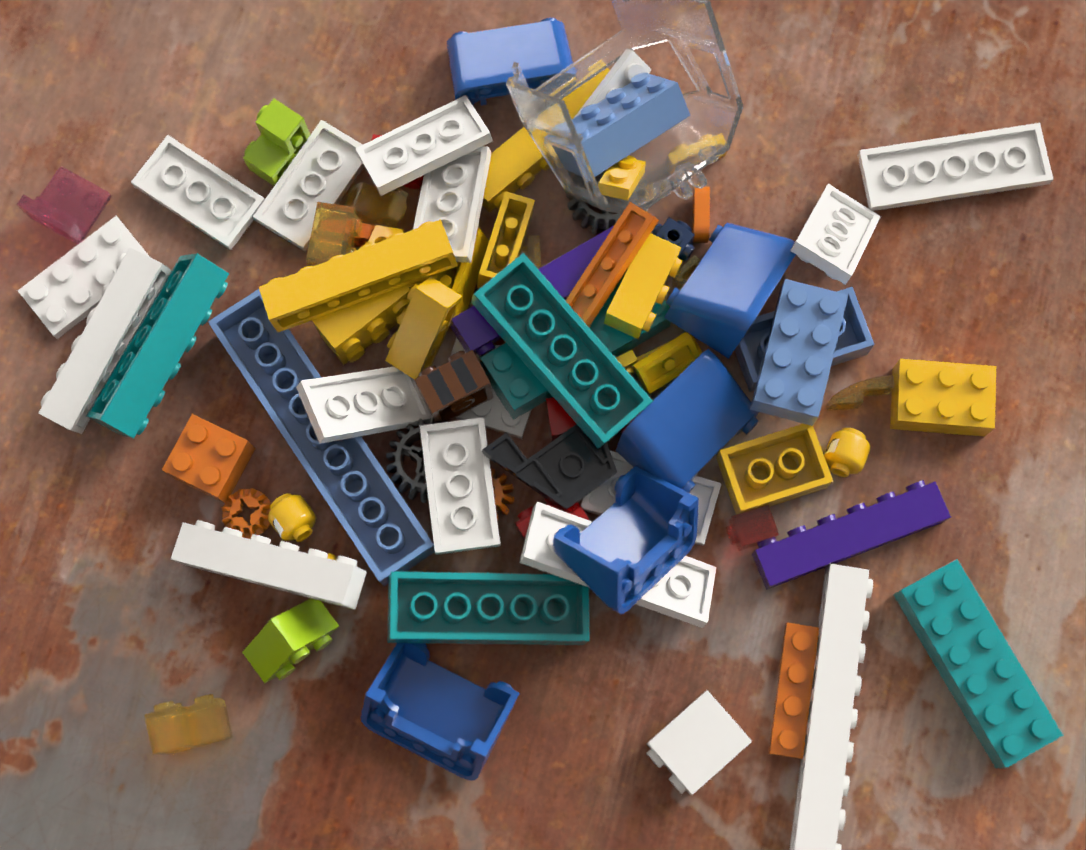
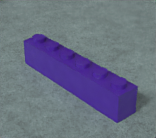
M613 227L538 269L564 300L567 299ZM474 306L451 319L450 327L465 352L473 350L475 354L482 357L496 348L494 343L502 339Z
M924 480L918 481L905 487L907 492L896 496L893 491L876 498L877 504L866 507L865 503H861L847 509L848 515L836 518L835 514L819 519L817 521L818 526L809 530L803 525L788 531V537L777 541L775 537H771L757 543L759 548L752 553V556L766 590L823 569L829 564L839 563L945 522L951 516L936 482L925 485Z

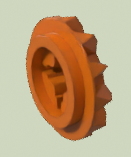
M239 489L234 494L229 495L224 506L221 507L222 522L225 527L243 532L242 537L251 539L252 534L261 535L270 525L268 515L271 510V502L265 494L256 489ZM243 502L250 509H258L250 514L251 525H249L245 518L235 517L243 512Z

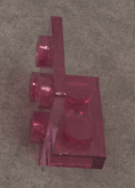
M59 167L40 197H36L33 200L23 194L17 206L29 218L78 245L84 240L111 199V194L68 169Z

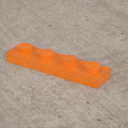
M629 202L565 300L588 327H590L659 221L655 216Z
M785 623L768 754L803 759L819 627Z

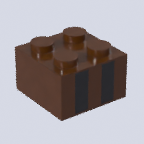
M464 350L451 355L447 359V363L438 368L435 365L421 371L419 373L420 377L415 379L420 395L436 424L450 421L494 398L491 383L473 350L466 353Z

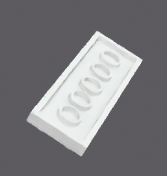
M1040 123L860 150L858 153L868 207L872 211L1048 185L1053 181Z
M537 502L532 510L520 563L588 587L555 554L553 536L560 528L571 524L577 527L581 533L592 522ZM685 556L635 604L703 628L708 623L716 567Z

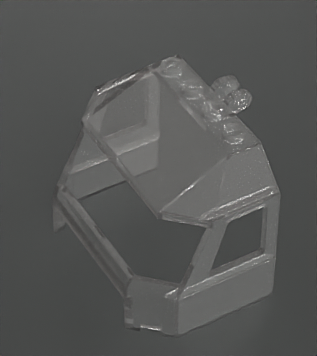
M611 0L622 30L536 89L528 87L519 63H513L512 71L514 75L508 77L506 83L522 124L566 194L597 208L622 214L629 202L648 211L649 207L660 199L669 196L672 191L679 198L687 200L693 195V190L685 181H689L693 187L699 189L707 185V179L700 170L716 162L722 154L730 149L744 107L709 0ZM668 41L697 91L682 94L691 116L630 154V156L635 157L637 160L645 161L646 165L645 172L628 201L601 195L598 182L605 171L594 177L581 144L583 136L576 132L565 101L561 99L618 61L626 49L635 50ZM689 47L712 53L715 56L728 97L711 91ZM552 145L574 155L582 177L565 170Z

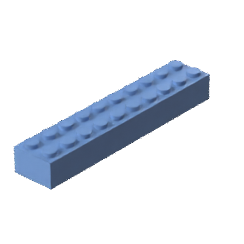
M256 290L209 320V325L378 581L385 586L389 582L391 571L406 572L435 552L433 542L361 436L319 443L296 387L302 380L322 377L291 331L287 329L278 333L268 319L260 290Z

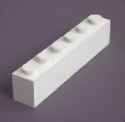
M129 247L127 253H124L119 258L115 275L103 287L102 298L97 307L90 311L83 333L74 340L71 347L72 353L67 362L59 367L55 384L43 396L39 414L71 431L83 433L90 418L86 417L87 413L169 276L171 270L168 267Z
M197 520L195 525L182 523L171 556L173 561L227 577L356 609L367 572L357 567V561L344 556H338L337 561L327 559L328 553L309 548L308 553L298 551L299 546L281 541L279 546L270 544L271 539L252 534L251 539L242 537L243 532L224 527L223 532L214 530L215 525Z

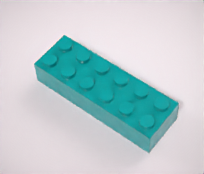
M198 253L181 255L86 417L119 435L133 439L136 434L140 435L145 430L149 422L147 415L152 406L157 407L164 397L165 391L162 390L168 379L172 380L181 367V364L178 362L183 353L189 352L195 344L197 337L194 334L199 325L203 326L212 314L210 307L215 298L219 299L228 286V283L225 282L229 276L228 272Z
M524 253L474 293L471 301L474 307L598 449L653 402Z
M626 272L589 327L615 358L670 327L672 323L664 318L670 308L664 299L662 305L655 304L652 313L656 314L655 320L649 332L643 330L639 339L604 324L606 312ZM507 343L480 358V364L491 383L492 389L513 420L545 402L547 398L553 397Z
M958 559L893 594L996 769L1008 768L1064 736Z
M391 571L389 575L387 643L584 645L590 641L589 587L553 574Z

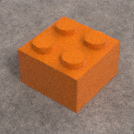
M192 414L162 471L171 478L225 503L228 496L232 494L256 448L248 440Z

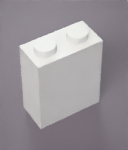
M707 690L646 744L650 748L647 755L659 768L665 765L673 774L669 780L681 794L687 791L690 795H693L747 747L752 740Z

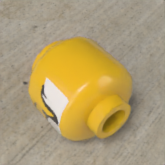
M842 428V430L834 432L824 452V457L827 465L830 467V471L840 477H848L849 474L860 473L870 452V445L866 440V436L859 430Z
M286 493L272 502L268 520L284 541L296 540L300 542L312 534L316 515L301 495Z

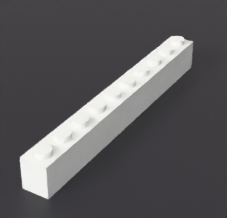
M829 564L825 568L818 621L819 635L804 754L800 763L790 850H841V844H837L838 830H843L845 824V810L841 809L842 796H847L850 782L849 776H845L846 762L851 763L854 749L853 743L849 742L850 729H855L858 716L857 709H853L854 696H859L862 682L861 676H857L858 663H863L865 657V644L861 643L862 630L866 631L869 624V611H865L866 598L870 599L873 591V579H869V570L836 564Z

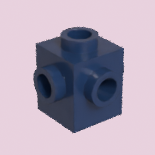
M669 217L664 225L658 223L651 232V234L681 247L678 259L683 260L684 263L695 249L692 245L695 234L692 233V229L683 221H674Z

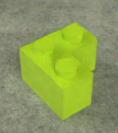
M273 98L270 104L263 106L257 115L255 123L261 135L256 141H252L247 146L243 159L249 170L275 186L309 138L310 132L302 116Z
M311 598L272 618L242 653L264 683L276 677L280 681L296 669L293 664H297L310 654V650L315 649L318 652L333 641L330 636L339 625L321 601Z

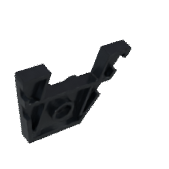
M577 424L528 459L507 432L482 450V453L487 458L564 512L617 473L607 442L598 449Z

